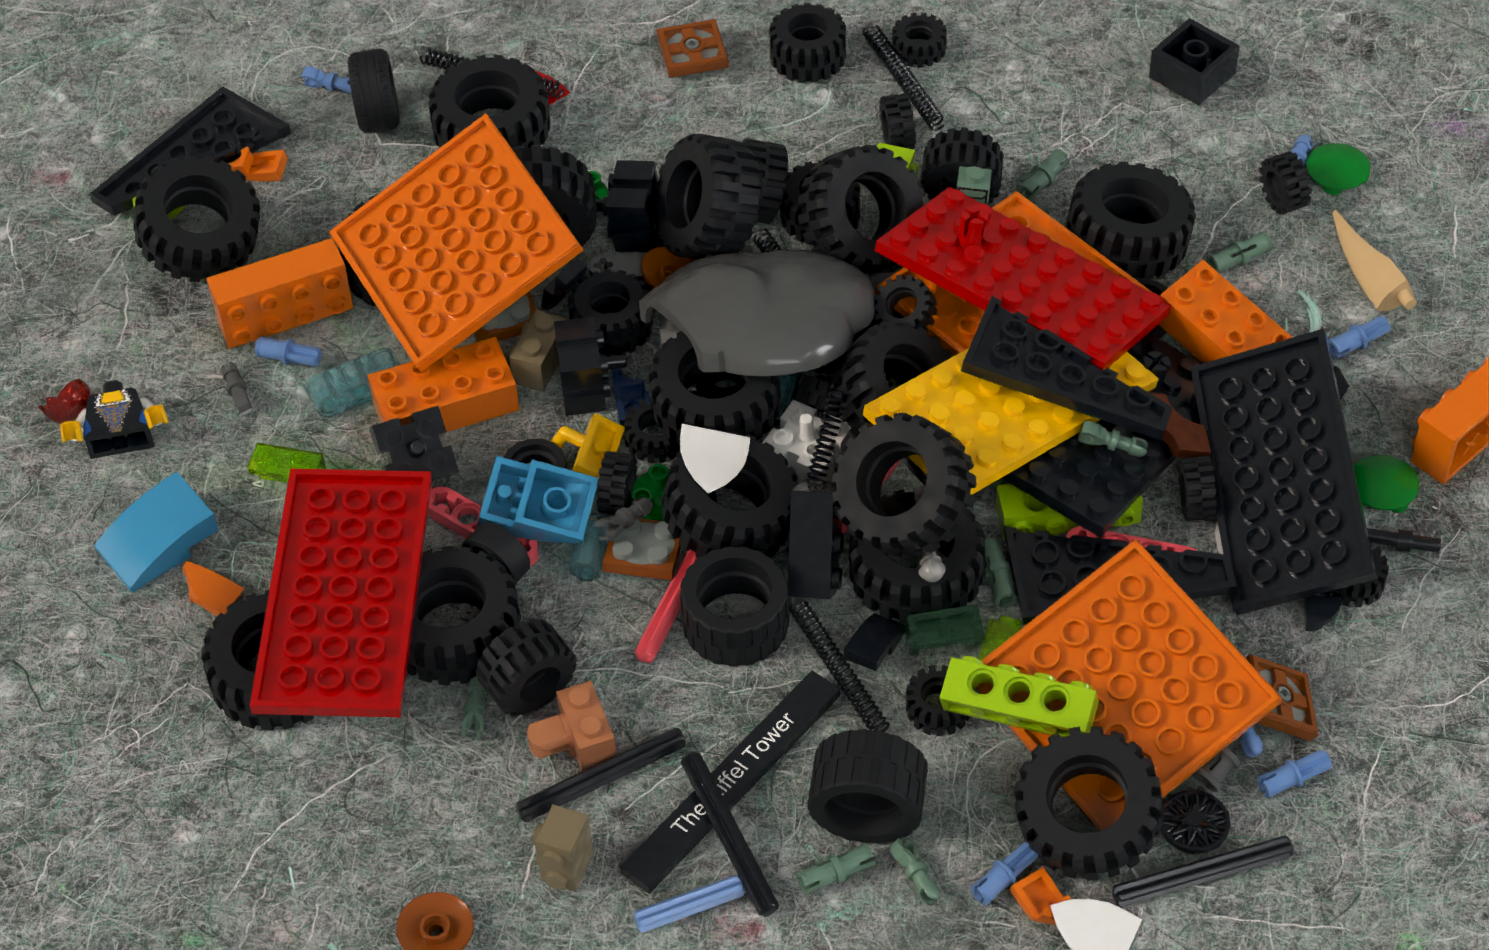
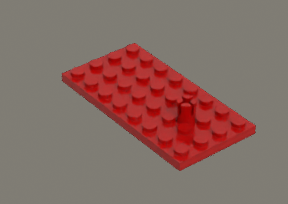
M948 187L876 241L875 251L984 311L993 295L1002 301L1001 307L1013 314L1017 311L1028 317L1027 323L1038 330L1047 329L1091 356L1090 362L1102 370H1105L1107 367L1109 368L1170 315L1171 305L1162 300L1158 294L1141 288L1129 279L1105 269L1099 263L1082 257L1072 249L1063 247L1048 239L1044 234L1025 227L1017 220L1008 218L993 210L990 206L982 204L968 197L962 191Z
M290 468L250 700L252 714L401 718L432 486L431 471Z

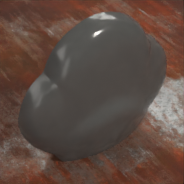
M774 250L759 254L726 253L701 258L671 273L660 285L639 300L640 316L644 323L651 322V316L659 312L685 333L694 347L698 367L702 372L726 371L727 373L746 376H778L819 368L845 353L853 343L854 335L867 327L875 318L874 315H876L874 312V305H876L874 301L875 292L871 280L858 267L833 256L809 250Z

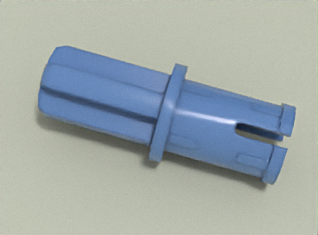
M1380 316L1361 326L1353 324L1349 327L1348 331L1328 339L1332 358L1339 359L1358 348L1363 350L1368 346V342L1388 333L1391 326L1387 318Z
M260 336L255 345L256 357L279 360L285 365L293 362L316 367L320 364L322 358V351L318 347L297 344L293 339L289 338L286 341Z
M1324 750L1316 751L1296 761L1288 759L1285 761V765L1258 776L1257 784L1262 794L1264 793V797L1268 799L1294 786L1297 788L1302 787L1303 781L1331 769L1332 762Z
M1024 842L1003 861L995 860L992 864L993 868L970 887L973 896L980 903L987 906L1001 891L1017 883L1016 877L1038 858V854L1031 849L1028 842Z

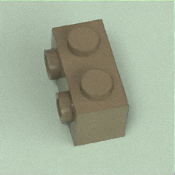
M536 310L530 322H525L519 342L511 347L508 354V364L511 365L516 385L542 392L545 391L559 365L554 321L567 320V318Z
M552 804L544 823H539L533 834L532 844L536 846L537 852L535 862L536 865H539L542 882L557 890L565 888L577 892L593 857L589 817L587 814Z

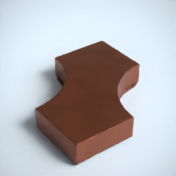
M1150 393L1171 406L1166 394ZM1173 408L1162 440L1169 446L1173 457L1192 458L1210 456L1211 449L1205 425L1187 420Z

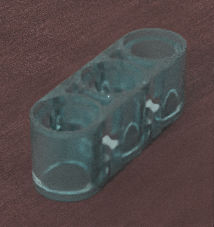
M381 348L314 375L307 381L305 390L319 415L329 418L372 401L367 375L401 364L393 350Z

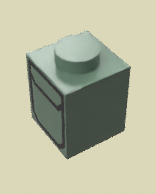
M959 166L957 190L962 191L968 197L982 204L988 205L992 169Z

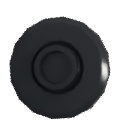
M1184 790L1172 795L1163 804L1160 831L1166 841L1178 850L1191 854L1207 853L1217 849L1227 839L1231 825L1229 812L1224 804L1212 794L1199 790Z

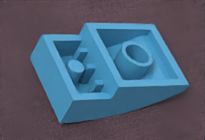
M496 456L476 528L482 523L491 522L505 528L517 538L558 543H582L599 478L532 460L531 464L528 465Z
M175 472L131 504L110 525L94 546L132 593L190 558V547L219 530L214 513L181 475Z

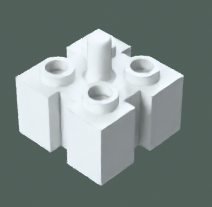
M793 400L780 417V429L773 428L762 444L767 442L775 448L774 452L776 454L782 453L789 462L787 467H793L798 477L797 482L800 484L803 480L809 478L807 473L812 472L808 467L813 465L810 460L814 458L812 455L816 451L814 446L819 445L816 442V439L820 438L817 433L821 431L819 426L824 424L817 417V409ZM842 420L841 423L826 421L832 425L839 426L840 429L824 428L837 433L838 436L823 435L836 440V443L820 442L833 446L835 449L819 448L832 453L833 456L818 455L830 460L831 463L815 461L829 467V469L813 468L826 473L827 476H812L825 481H831L834 467H839V465L835 464L839 453L842 455L845 453L848 447L844 443L850 436H853L849 431L851 429L846 421L842 422Z

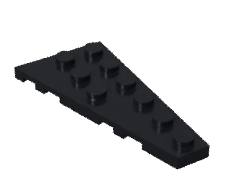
M222 86L90 193L92 203L115 216L134 207L132 199L137 195V191L140 190L141 182L146 176H151V170L158 165L165 167L168 160L177 158L180 161L184 160V156L195 155V159H204V156L213 157V161L221 163V161L230 163L241 157L240 151L246 146L253 152L290 135V125Z
M993 295L991 296L964 358L961 372L1162 440L1173 407L1139 386L1130 387L1117 379V372L1108 367L1102 370L1090 362L1091 356L1047 329L1038 330L1027 323V316L1018 311L1014 314L1001 307V300Z
M1004 526V535L1023 625L1028 624L1125 548L1129 542L1073 535L1070 538L1050 536L1047 531L1036 530V533L1019 532L1015 527ZM1148 545V548H1145L1191 599L1236 593L1237 585L1229 555L1187 549L1183 552L1161 550L1162 546Z

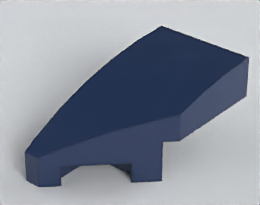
M621 368L611 369L619 424L624 427L625 416L627 412L631 413L630 408L633 405L640 408V401L645 400L647 405L651 404L649 392L645 390L644 380L638 377L632 379L624 375Z

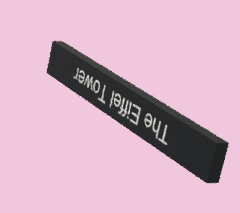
M811 670L719 764L711 775L729 810L741 800L840 697V688ZM695 790L620 866L621 874L648 894L714 828Z

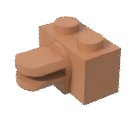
M592 681L556 691L559 715L531 723L527 729L529 750L540 759L567 750L570 757L576 756L581 771H584L616 756L615 738Z

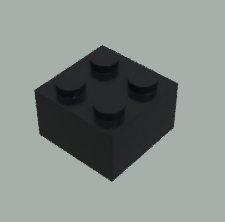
M1189 18L1152 50L1149 78L1199 106L1236 73L1240 46Z

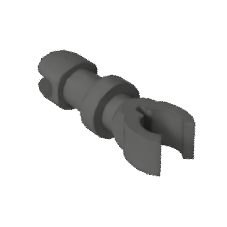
M229 362L231 367L226 370L224 365H222L221 373L227 382V393L232 397L235 406L238 407L240 415L243 416L252 412L253 407L246 394L247 386L245 381L240 378L237 366L233 362Z
M640 497L631 502L630 507L618 509L615 512V516L599 519L594 527L605 528L606 525H610L607 528V533L604 536H600L599 540L612 541L617 538L623 528L628 529L634 525L635 519L643 518L650 514L653 510V502L649 498Z

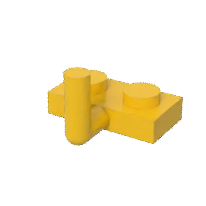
M594 413L588 423L585 435L568 426H562L551 439V442H554L561 449L566 442L579 447L580 449L572 471L599 478V470L602 468L601 462L605 452H617L625 427Z

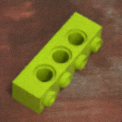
M1012 484L997 486L995 508L1003 540H1005L1004 526L1015 527L1017 531L1036 533V530L1047 531L1051 535H1059L1080 526ZM1142 495L1111 527H1126L1141 523Z
M963 656L962 659L951 657L939 698L943 710L1047 735H1053L1058 732L1061 738L1070 735L1068 728L1079 726L1081 733H1090L1099 703L1097 691L1092 690L1090 685L1079 681H1071L1070 684L1058 682L1053 676L1045 673H1034V676L1019 673L1020 671L1017 668L1005 664H999L998 668L984 665L982 660L971 656ZM981 683L993 685V689L987 694L975 692L976 687ZM1018 691H1025L1030 694L1028 699L1021 703L1013 702L1011 697ZM1059 699L1066 702L1065 707L1059 711L1047 709V705L1053 700Z

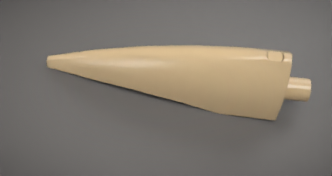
M1335 209L1332 214L1344 255L1355 278L1371 303L1374 304L1378 311H1388L1401 305L1407 310L1414 308L1417 301L1414 298L1415 296L1407 278L1390 258L1374 249L1360 237Z

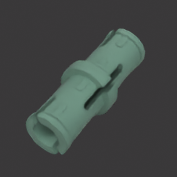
M1055 149L1040 165L1036 164L1033 167L1031 175L1017 187V192L1020 193L1025 189L1021 194L1032 202L1046 186L1050 187L1055 182L1057 174L1070 163L1069 158L1061 162L1068 155L1061 149Z
M1263 231L1244 241L1236 240L1231 242L1230 247L1207 256L1206 261L1220 273L1238 264L1244 266L1249 263L1250 259L1264 252L1271 251L1273 243L1270 236ZM1244 249H1249V251H1246L1238 256L1231 258V255L1236 254Z
M996 538L985 539V579L991 585L996 606H1000V608L1010 607L1018 600L1012 584L1011 566L1005 561L1001 541Z
M863 843L861 846L835 856L833 853L826 856V861L803 871H798L796 877L801 879L798 881L800 888L805 895H808L834 882L841 884L846 881V877L875 866V860L870 859L874 855L869 845Z

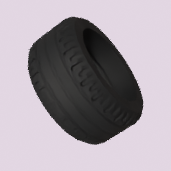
M378 48L376 50L352 53L348 58V72L359 129L364 133L396 129L399 125V110L388 52Z

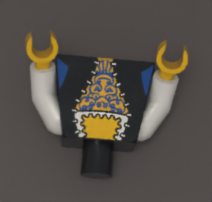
M111 380L103 385V393L93 394L87 398L86 408L80 412L75 421L61 423L60 431L62 443H66L68 440L82 442L84 438L90 459L155 447L150 429L162 423L167 424L169 421L162 404L154 405L147 398H139L135 388L123 389L121 382Z

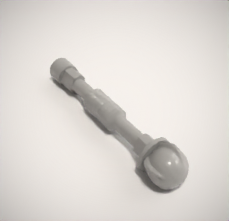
M925 486L914 488L915 503L921 498ZM935 551L932 553L924 552L923 558L920 561L919 575L928 582H937L945 573V565Z

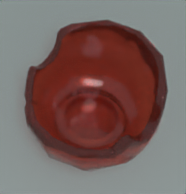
M77 378L69 382L61 390L58 397H47V404L44 406L39 405L38 409L57 424L75 421L80 412L87 406V398L90 396L89 386L83 380Z

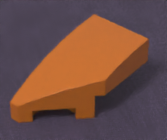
M246 146L240 151L241 157L232 163H228L231 165L232 171L239 170L246 176V180L281 181L288 157L284 150L255 152L252 154Z
M186 561L183 565L182 570L187 580L190 603L195 602L215 616H218L220 613H227L226 608L233 602L238 601L244 591L243 587L205 567Z
M1044 867L1013 884L1009 889L1031 921L1056 925L1050 905L1071 899L1069 895L1062 896Z

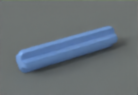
M733 875L636 910L634 912V921L640 932H646L740 898L744 895V887L739 876Z

